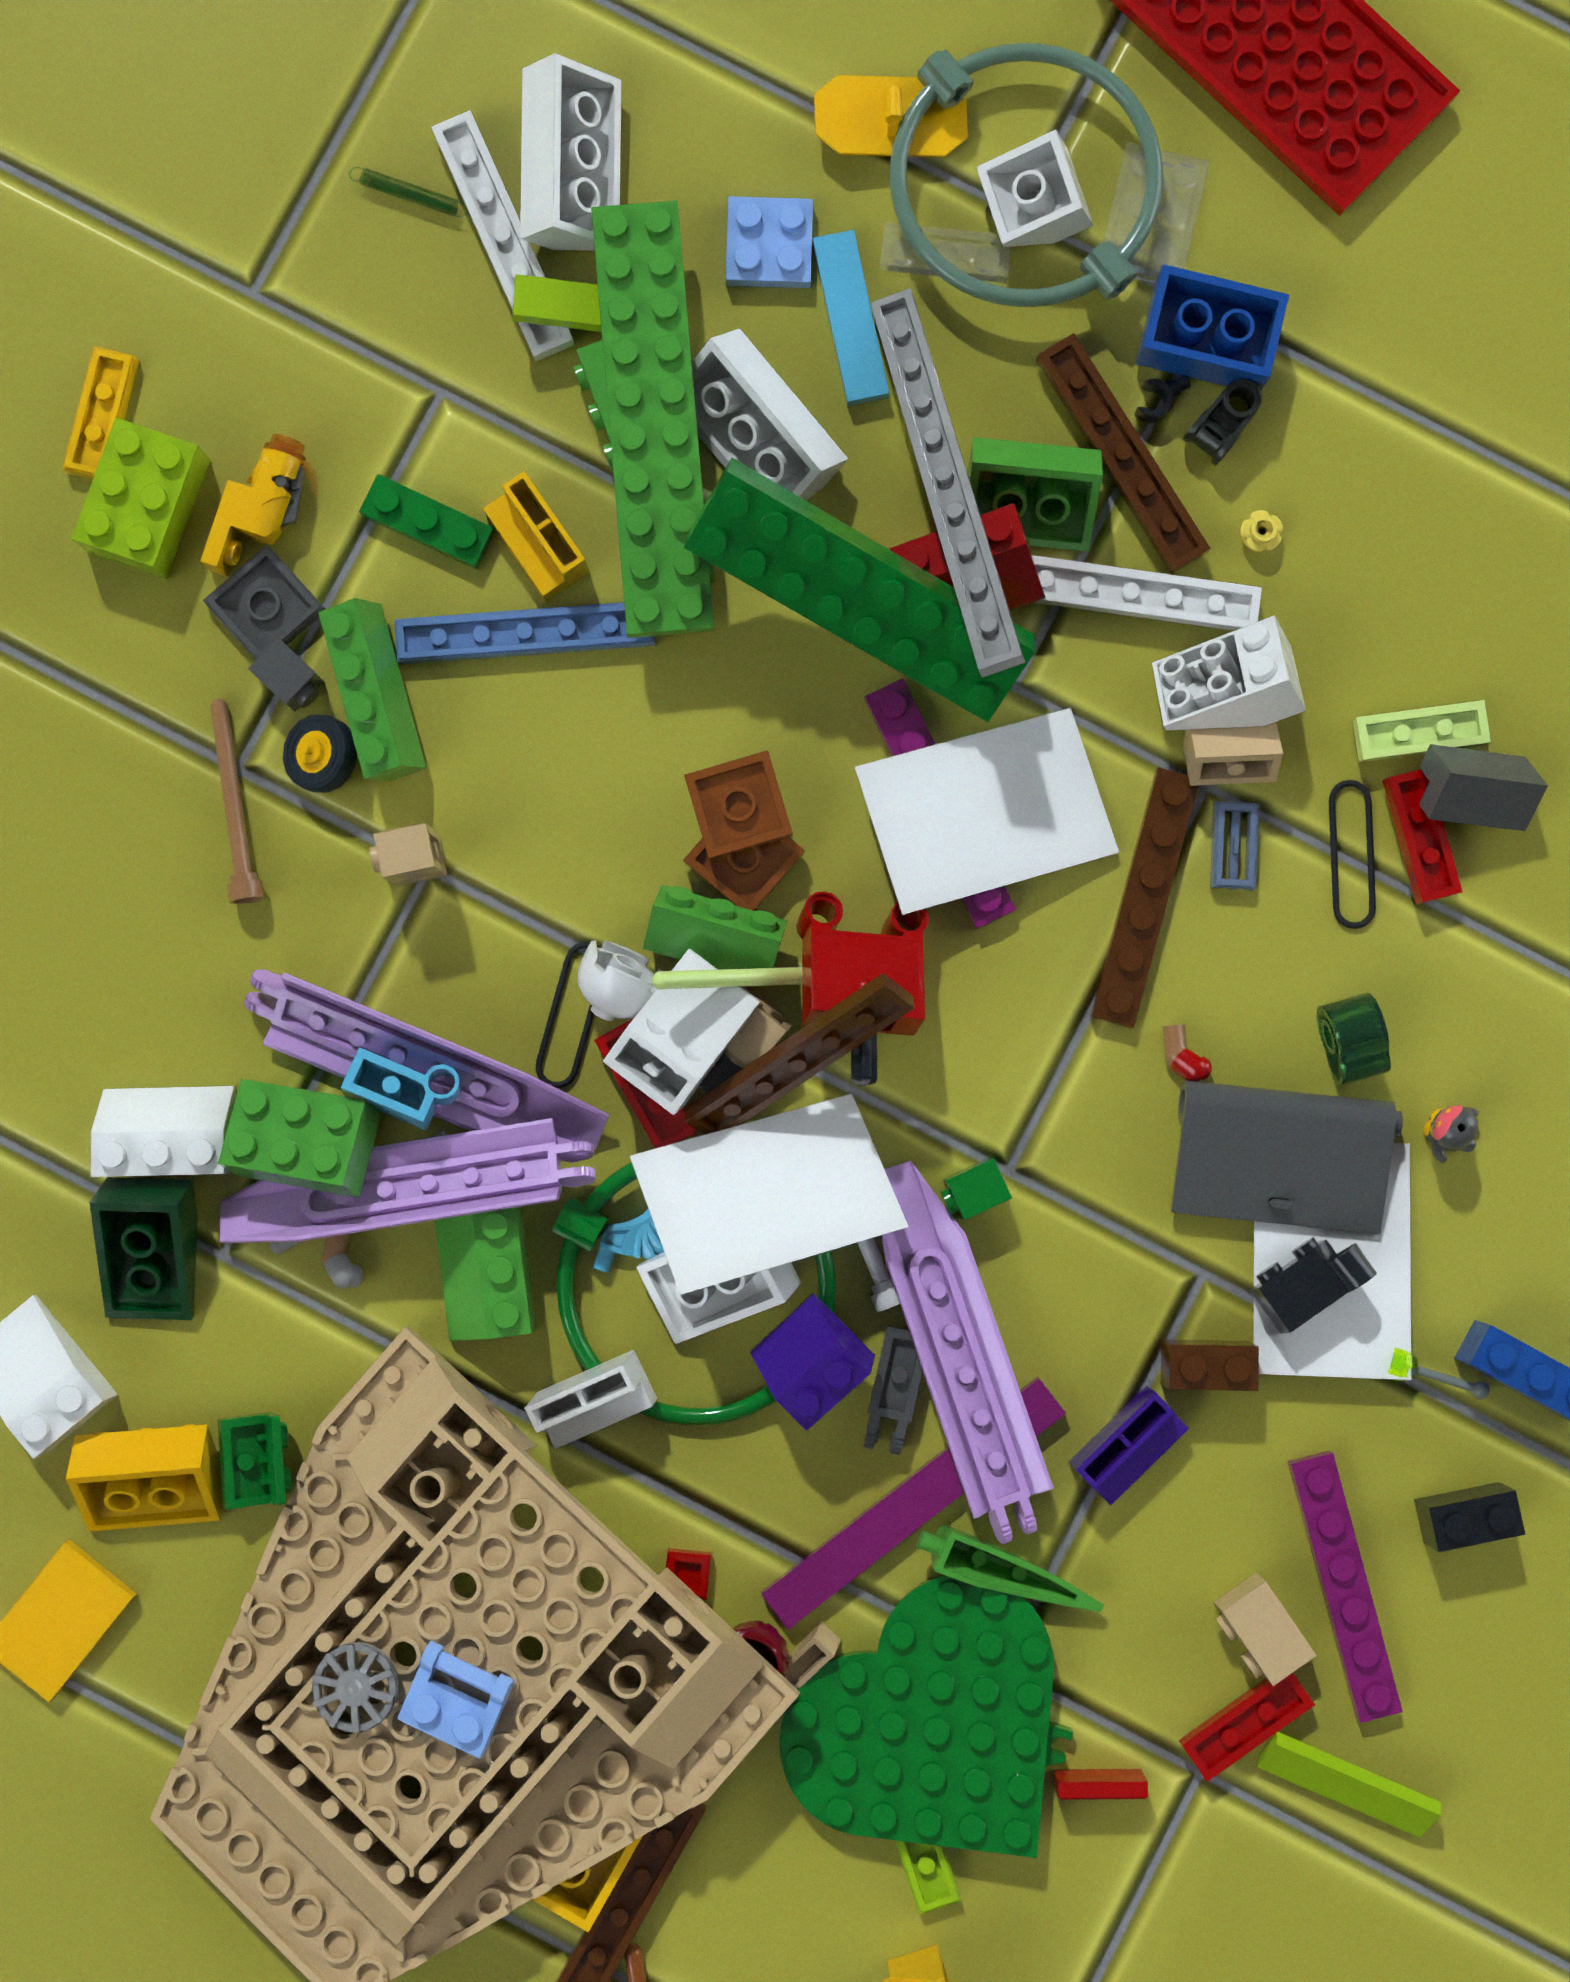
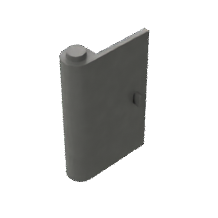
M1183 1081L1178 1103V1119L1182 1127L1171 1203L1172 1213L1373 1234L1381 1233L1394 1137L1400 1136L1403 1126L1402 1112L1396 1111L1394 1102ZM1271 1197H1275V1198H1285V1199H1288V1200H1280V1199H1272V1200H1271L1270 1198H1271Z

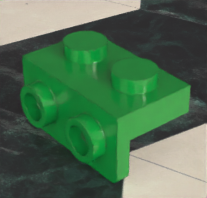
M271 1412L217 1419L223 1508L229 1510L269 1503L276 1506L285 1505L286 1493L291 1491L292 1486L290 1469L288 1466L283 1465L282 1449L288 1447L286 1423L284 1421L280 1422V1416Z

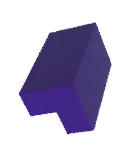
M1145 1386L1069 1463L1111 1506L1189 1428L1155 1391Z

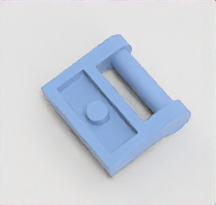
M431 1640L424 1650L418 1671L397 1719L480 1759L486 1752L515 1679L504 1674L497 1677L444 1652L445 1646ZM436 1669L490 1694L488 1704L433 1679Z

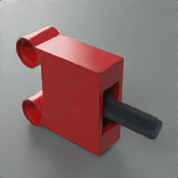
M825 891L810 895L796 923L797 933L802 939V1027H805L884 973L913 995L915 1008L878 1033L914 1036L925 1020L923 933L929 922L927 910L922 909L902 915L899 903H896L882 926L881 934L839 931L836 929L844 912L840 900L832 893ZM812 914L821 915L828 923L818 922L813 918ZM897 922L907 924L912 931L903 929ZM877 1034L851 1050V1080L853 1083L858 1084V1086L875 1084L877 1081Z

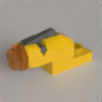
M272 434L270 442L264 443L260 458L247 480V483L251 485L246 486L231 480L227 481L200 560L211 572L228 576L230 567L236 566L242 552L241 537L272 546L279 538L284 526L297 522L305 478L304 464L306 457L303 455L305 445L290 437Z

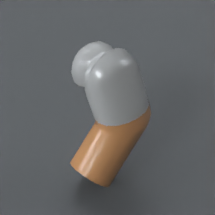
M350 1234L327 1237L322 1256V1264L332 1282L342 1289L346 1287L357 1288L362 1283L364 1276L362 1267L355 1264L351 1265L346 1256Z

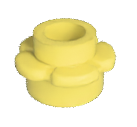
M1258 510L1251 513L1250 518L1244 520L1241 525L1240 532L1243 542L1254 552L1271 551L1282 540L1280 533L1283 531L1282 522L1277 516H1270L1267 511ZM1259 528H1264L1266 530V534H1259Z

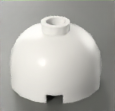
M596 940L591 941L578 970V986L585 1000L592 1005L591 1011L596 1016L607 1021H614L615 1017L621 1019L634 1018L657 990L652 985L654 973L646 968L649 959L613 942L604 941L602 947L598 948Z

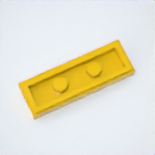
M93 347L62 468L66 473L93 479L115 418L125 419L139 364L136 356Z

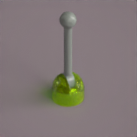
M1394 1348L1388 1374L1398 1377H1409L1406 1374L1410 1368L1411 1379L1414 1375L1418 1374L1470 1391L1478 1399H1484L1490 1393L1489 1386L1485 1382L1471 1383L1419 1366L1418 1359L1412 1351L1410 1354L1405 1350ZM1391 1379V1380H1394V1381H1401V1382L1407 1381V1380Z

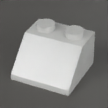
M1056 129L976 167L1004 247L1053 244L1094 225L1068 148Z

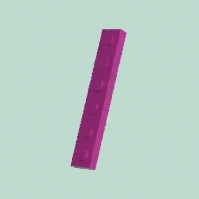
M903 678L864 696V701L891 756L936 745ZM1005 886L961 898L975 929H979L1016 910Z
M1325 1451L1287 1461L1355 1717L1360 1723L1401 1713L1403 1712L1334 1454L1331 1451Z

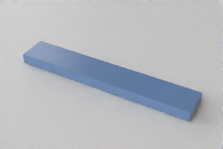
M624 602L394 619L396 653L399 665L655 646V636L627 637Z

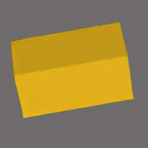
M525 471L503 484L502 488L505 494L485 506L483 510L538 592L547 602L590 573L582 553Z

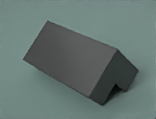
M1430 744L1420 765V769L1429 780V784L1419 805L1431 820L1526 831L1548 785L1526 757Z

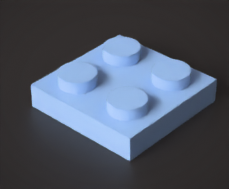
M728 196L726 286L810 288L813 199Z

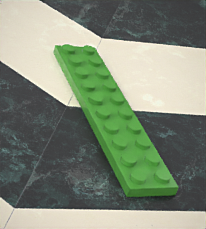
M678 200L591 207L627 637L714 631L709 562L683 548L690 529L704 507Z

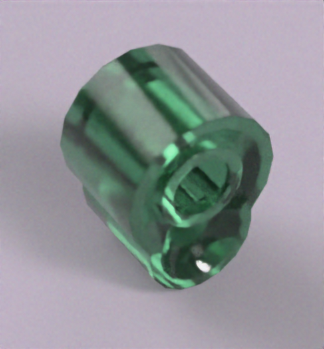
M1366 992L1318 1006L1316 1018L1320 1038L1326 1052L1329 1068L1338 1085L1342 1086L1384 1074L1391 1070L1389 1036L1385 1019L1376 999L1371 993Z

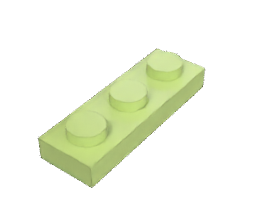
M1485 700L1362 716L1352 720L1358 762L1425 754L1430 744L1469 748L1491 743Z

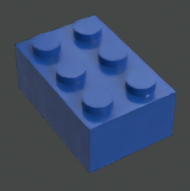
M1163 264L1153 286L1135 364L1223 386H1228L1232 381L1238 379H1248L1254 382L1261 392L1271 375L1289 294Z

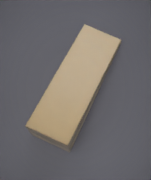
M821 1621L789 1654V1669L785 1678L796 1689L802 1687L835 1656L841 1639Z

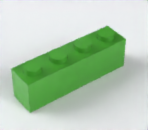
M353 598L318 612L364 779L393 781L427 768L382 605Z

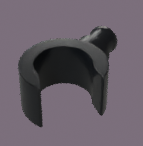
M1182 375L1179 379L1171 380L1167 383L1160 379L1144 381L1141 389L1157 393L1163 400V407L1158 410L1137 407L1134 413L1135 416L1146 423H1156L1162 420L1170 410L1173 399L1179 396L1183 390L1190 388L1189 379Z

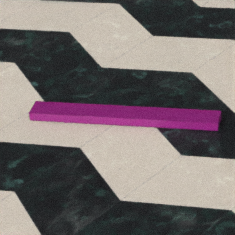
M1036 1377L1020 1390L1036 1437L1066 1414L1039 1377ZM949 1446L761 1591L763 1598L788 1630L965 1493Z

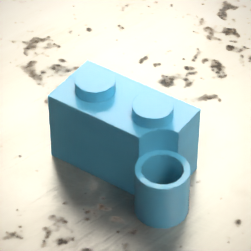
M360 1047L340 1087L345 1097L366 1100L379 1112L424 1131H427L437 1109L436 1104L442 1106L450 1105L456 1101L461 1091L459 1076L455 1069L448 1065H435L424 1075ZM439 1076L452 1078L455 1082L453 1089L443 1095L431 1091L430 1086L435 1078Z

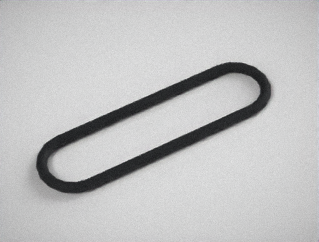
M1346 780L1334 786L1329 797L1333 911L1340 924L1347 928L1358 929L1371 922L1376 910L1372 800L1370 792L1365 785L1358 781ZM1348 786L1356 787L1363 793L1366 812L1369 913L1365 919L1356 923L1344 919L1339 908L1335 799L1339 790Z
M591 942L575 944L569 949L565 957L536 1060L535 1070L538 1078L555 1088L568 1086L574 1081L579 1070L594 1013L591 1011L592 1005L590 1004L570 1075L560 1082H553L547 1079L542 1071V1062L570 962L574 953L580 949L588 948Z

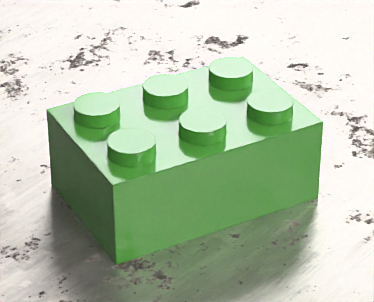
M241 1079L218 1164L236 1176L360 1198L381 1113L366 1100Z

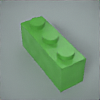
M661 885L652 906L643 949L679 960L688 949H691L718 970L774 968L787 920L777 918L774 914L767 911H752L735 906L732 902L725 899H711L693 894L684 887Z

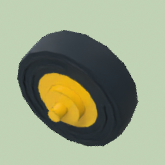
M310 715L297 722L290 730L283 749L285 771L292 782L310 792L327 793L342 787L351 777L357 763L356 748L351 730L347 724L328 715Z

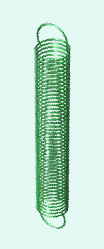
M365 168L362 183L361 177L359 180L361 185L405 200L408 198L411 201L412 199L415 203L418 201L423 206L425 204L429 208L432 206L433 210L437 205V208L438 206L439 209L441 207V212L451 216L453 215L454 203L456 209L457 199L439 193L436 194L427 189L424 190L419 186L410 185L405 181Z

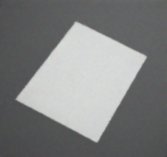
M1071 708L855 767L902 915L1119 853Z
M852 1094L630 1156L680 1295L909 1227Z
M1394 1143L1380 1234L1254 1221V1286L1260 1283L1256 1277L1260 1272L1276 1262L1281 1267L1295 1259L1292 1251L1312 1237L1315 1238L1317 1243L1327 1239L1337 1254L1356 1243L1377 1272L1368 1282L1345 1294L1291 1333L1280 1334L1254 1297L1253 1344L1259 1346V1374L1411 1380L1410 1144ZM1271 1197V1198H1270L1271 1200H1272V1199L1288 1200V1199H1285V1198H1275V1197Z

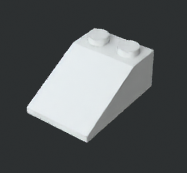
M664 1252L636 1267L675 1344L783 1304L801 1284L790 1262L680 1295Z
M36 1294L32 1295L0 1322V1416L11 1433L29 1455L35 1459L52 1451L118 1395Z

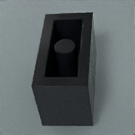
M1500 1482L1414 1499L1423 1543L1437 1552L1526 1535L1516 1490Z

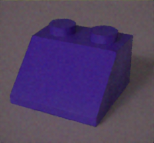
M814 1293L805 1299L750 1351L774 1399L806 1431L871 1374L875 1354Z

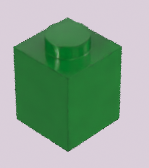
M991 1157L944 1178L943 1181L947 1188L940 1191L950 1214L958 1212L963 1220L1012 1199L995 1159Z

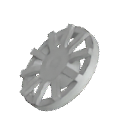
M363 1642L346 1643L330 1651L320 1661L312 1679L313 1704L315 1708H317L321 1716L332 1728L335 1727L352 1733L369 1730L381 1723L392 1711L399 1690L398 1676L392 1661L379 1648ZM355 1651L369 1654L362 1667L356 1666ZM343 1652H347V1671L335 1659L336 1656ZM376 1659L381 1663L384 1671L373 1676L369 1668ZM328 1664L339 1676L338 1679L323 1676ZM388 1678L389 1693L375 1690L376 1682ZM322 1685L335 1687L336 1692L323 1697ZM371 1698L386 1701V1705L380 1713L370 1703L369 1700ZM339 1699L341 1703L333 1714L326 1704ZM347 1706L351 1707V1723L340 1719ZM359 1706H363L372 1720L360 1723Z

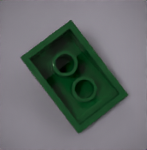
M107 1177L89 1202L105 1318L192 1320L194 1316L198 1221L193 1180Z

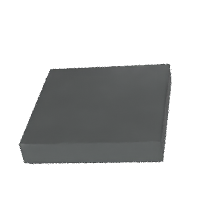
M268 544L203 600L255 660L277 638L288 645L319 618L318 612L325 610L322 604Z

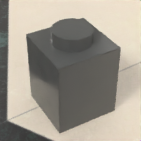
M279 638L248 668L294 712L300 706L302 708L309 706L320 694L321 689L319 686L324 682L314 670Z

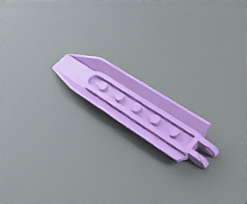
M266 969L253 971L250 983L253 988L261 990L263 993L260 991L247 993L244 1004L247 1010L271 1020L272 1025L264 1039L263 1045L344 1079L359 1047L424 1075L435 1065H448L455 1069L459 1076L460 1095L450 1105L442 1106L436 1104L437 1109L433 1116L469 1131L552 1118L559 1144L588 1141L593 1144V1148L596 1150L609 1114L525 1072L284 972L281 976L277 973H271ZM439 1076L433 1080L430 1089L436 1094H447L453 1089L455 1082L448 1076Z
M552 1118L373 1147L360 1198L258 1180L220 1201V1242H301L558 1201L562 1186L574 1188L581 1185L586 1186L596 1181L595 1169L593 1167L578 1166L576 1168L561 1169V1161L572 1163L592 1158L594 1156L593 1144L588 1141L559 1144L554 1121Z
M908 1161L884 1169L909 1226L908 1228L881 1235L886 1264L973 1519L989 1511V1521L995 1537L1001 1544L1012 1541L1013 1536L1004 1506L1013 1503V1511L1019 1527L1024 1534H1031L1037 1531V1523L1028 1497L1054 1489L967 1236L914 1164Z

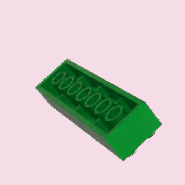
M732 457L690 529L683 547L986 722L990 721L1036 652L1034 634L1013 622L1025 663L982 677L977 667L954 587Z

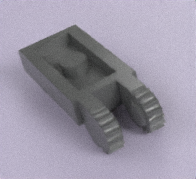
M886 1326L868 1407L870 1416L863 1447L874 1448L878 1440V1428L882 1416L897 1420L894 1432L891 1434L889 1446L890 1453L896 1455L901 1453L907 1424L912 1422L923 1372L909 1330Z

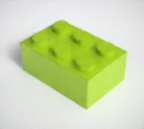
M116 417L71 539L89 553L168 579L210 459L196 444Z

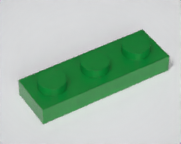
M380 474L376 475L359 510L362 517L476 570L495 534L492 526Z

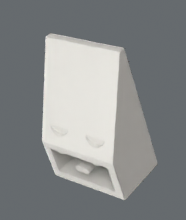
M1275 615L1152 662L1165 730L1266 726L1306 711L1292 648Z
M688 949L672 971L718 969L693 950ZM742 987L657 989L627 1026L603 1062L671 1114L675 1115L686 1105L761 1001Z

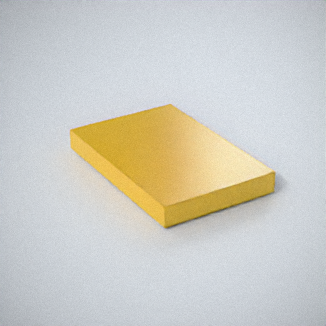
M70 1539L65 1541L0 1622V1663L49 1703L56 1697L137 1593Z

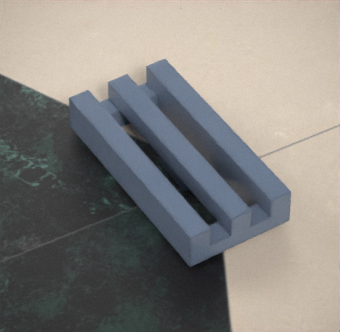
M1222 801L1213 803L1211 889L1227 888L1230 890L1244 889L1249 891L1256 889L1259 803ZM1225 811H1230L1227 879H1222ZM1240 812H1247L1244 880L1238 879Z

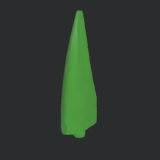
M942 1525L935 1535L926 1531H922L919 1535L917 1548L932 1553V1566L937 1573L976 1587L1096 1612H1101L1104 1604L1072 1584L1032 1562L976 1536L948 1525Z

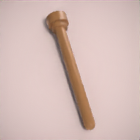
M216 699L211 703L210 709L234 875L230 876L231 883L227 885L230 904H247L265 899L263 883L261 880H257V873L252 872L228 705L224 700Z

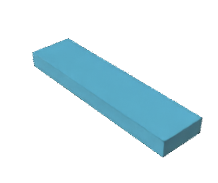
M854 229L812 238V245L847 406L889 398L888 384Z

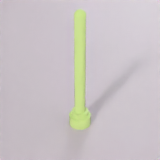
M802 963L799 967L659 971L652 976V985L659 990L800 985L802 987Z

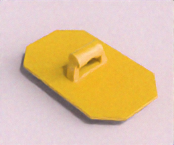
M837 75L814 94L815 135L839 155L891 156L899 125L907 109L924 86L917 77ZM966 97L953 108L948 107L946 109H943L935 100L926 111L914 133L908 157H946L968 138Z

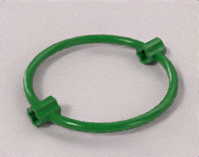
M632 1162L606 1178L584 1203L570 1197L552 1229L553 1232L565 1238L557 1270V1299L562 1326L571 1348L585 1370L602 1363L588 1343L578 1318L574 1295V1273L580 1246L591 1251L609 1219L608 1216L599 1212L602 1207L619 1190L638 1179ZM830 1250L814 1255L818 1273V1298L834 1312L836 1277L834 1261ZM766 1386L747 1398L721 1406L687 1408L656 1401L653 1407L639 1413L660 1421L680 1425H712L734 1421L754 1414L771 1405L776 1400L769 1387Z

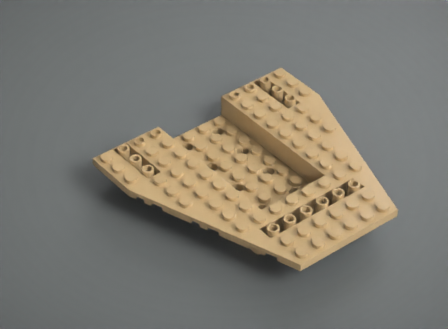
M408 1326L404 1327L318 1426L311 1442L313 1443L306 1462H303L296 1477L297 1483L287 1505L282 1509L255 1572L257 1576L251 1590L245 1595L240 1607L242 1611L232 1634L227 1637L199 1702L201 1704L194 1722L190 1724L183 1740L185 1741L175 1766L169 1772L150 1820L310 1982H389L406 1971L425 1963L441 1951L451 1948L505 1917L511 1911L533 1898L536 1899L566 1879H571L632 1844L634 1840L653 1829L672 1821L686 1810L708 1800L799 1696L800 1691L671 1570L665 1568L657 1575L529 1455L537 1445L417 1332ZM520 1504H528L536 1512L537 1520L531 1529H524L515 1521V1510ZM585 1567H595L602 1573L604 1584L600 1591L591 1592L582 1585L580 1578ZM459 1573H468L475 1579L476 1592L473 1597H462L456 1591L454 1584ZM532 1636L541 1642L543 1655L540 1660L531 1661L523 1656L520 1647L524 1637ZM431 1640L445 1646L444 1652L497 1677L504 1674L515 1679L486 1752L480 1759L397 1719L418 1671L424 1650ZM350 1642L368 1643L379 1648L392 1661L398 1676V1696L392 1711L381 1723L369 1730L345 1735L339 1732L337 1728H332L321 1716L317 1708H315L313 1704L312 1679L320 1661L333 1649ZM399 1642H407L414 1647L416 1660L412 1666H403L397 1661L395 1648ZM355 1651L356 1666L362 1667L369 1654ZM343 1652L336 1656L335 1659L347 1671V1652ZM375 1659L369 1671L374 1676L383 1672L384 1669L381 1663ZM328 1664L323 1676L338 1679L339 1676ZM436 1669L433 1679L488 1704L490 1694ZM388 1678L376 1682L375 1690L389 1693ZM322 1685L323 1697L336 1692L335 1687ZM371 1698L369 1700L378 1713L386 1705V1701ZM336 1699L326 1705L334 1714L341 1702L339 1699ZM362 1705L359 1706L360 1723L372 1720ZM347 1706L345 1711L351 1714V1707ZM411 1775L419 1780L422 1787L419 1798L409 1799L404 1796L400 1788L403 1776Z

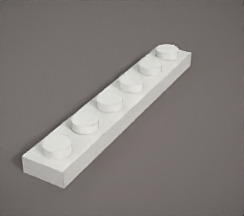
M469 110L431 128L513 310L515 274L545 278V275L530 242L520 239V220L475 119ZM518 322L535 362L574 346V341L568 328Z
M1032 555L1046 597L1033 603L1233 631L1258 622L1262 587Z

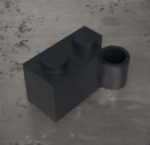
M1312 1237L1292 1251L1295 1259L1281 1267L1276 1262L1256 1276L1260 1283L1251 1288L1250 1291L1280 1334L1291 1333L1345 1294L1368 1282L1377 1272L1356 1243L1337 1254L1327 1239L1317 1243L1315 1238Z

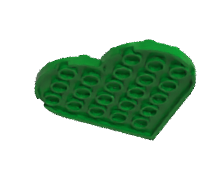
M943 1574L920 1583L893 1607L882 1628L877 1651H853L833 1657L802 1687L797 1688L800 1694L787 1708L783 1716L779 1747L786 1780L798 1801L810 1814L825 1825L851 1835L1037 1858L1054 1677L1053 1650L1041 1617L1025 1597L976 1587Z

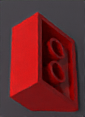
M1014 503L982 514L981 519L1009 611L1046 598L1020 516ZM938 531L890 548L894 553L954 587Z

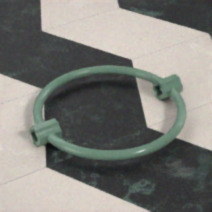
M1015 43L990 47L972 53L958 61L953 58L947 49L943 51L938 50L928 57L924 65L918 70L917 79L923 84L924 88L907 109L896 133L892 147L889 175L891 197L897 219L909 244L920 259L935 274L958 290L984 301L1012 307L1049 306L1078 298L1095 289L1106 300L1115 298L1123 292L1136 277L1137 272L1129 262L1140 250L1152 229L1159 210L1163 190V164L1158 137L1150 117L1132 90L1114 73L1093 59L1072 50L1040 43ZM1031 61L1054 64L1082 74L1097 83L1120 104L1130 118L1140 139L1145 157L1146 187L1144 199L1135 225L1124 243L1117 249L1110 240L1105 243L1102 242L1081 262L1080 270L1085 274L1084 276L1048 288L1014 289L997 286L972 277L958 269L945 259L924 235L915 218L908 195L906 177L909 149L914 133L928 108L935 100L943 109L953 108L963 100L972 88L973 80L970 78V74L1007 62Z

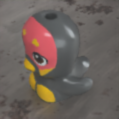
M1454 1105L1438 1108L1431 1114L1423 1127V1134L1431 1143L1432 1153L1439 1162L1445 1163L1447 1161L1445 1150L1471 1152L1475 1149V1137L1478 1132V1119L1476 1116L1479 1115L1476 1109Z

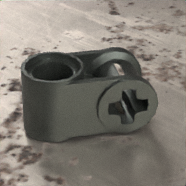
M1248 379L1232 381L1210 408H1207L1200 415L1182 440L1187 444L1190 442L1196 444L1212 457L1211 463L1216 466L1240 437V433L1257 412L1262 398L1258 386ZM1233 396L1243 398L1247 402L1248 411L1238 412L1230 406L1229 398Z

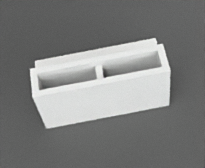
M631 1350L538 1391L524 1409L536 1433L546 1430L556 1449L651 1408L658 1398L635 1351Z

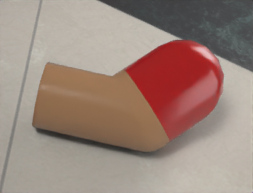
M1185 1025L1163 1026L1165 1061L1168 1067L1186 1081L1199 1082L1200 1080L1207 1079L1212 1072L1211 1062L1206 1057H1200L1186 1047Z

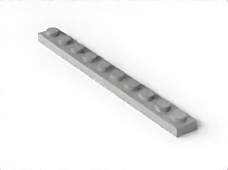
M908 288L870 304L977 667L981 676L985 677L1023 664L1025 660L911 288Z

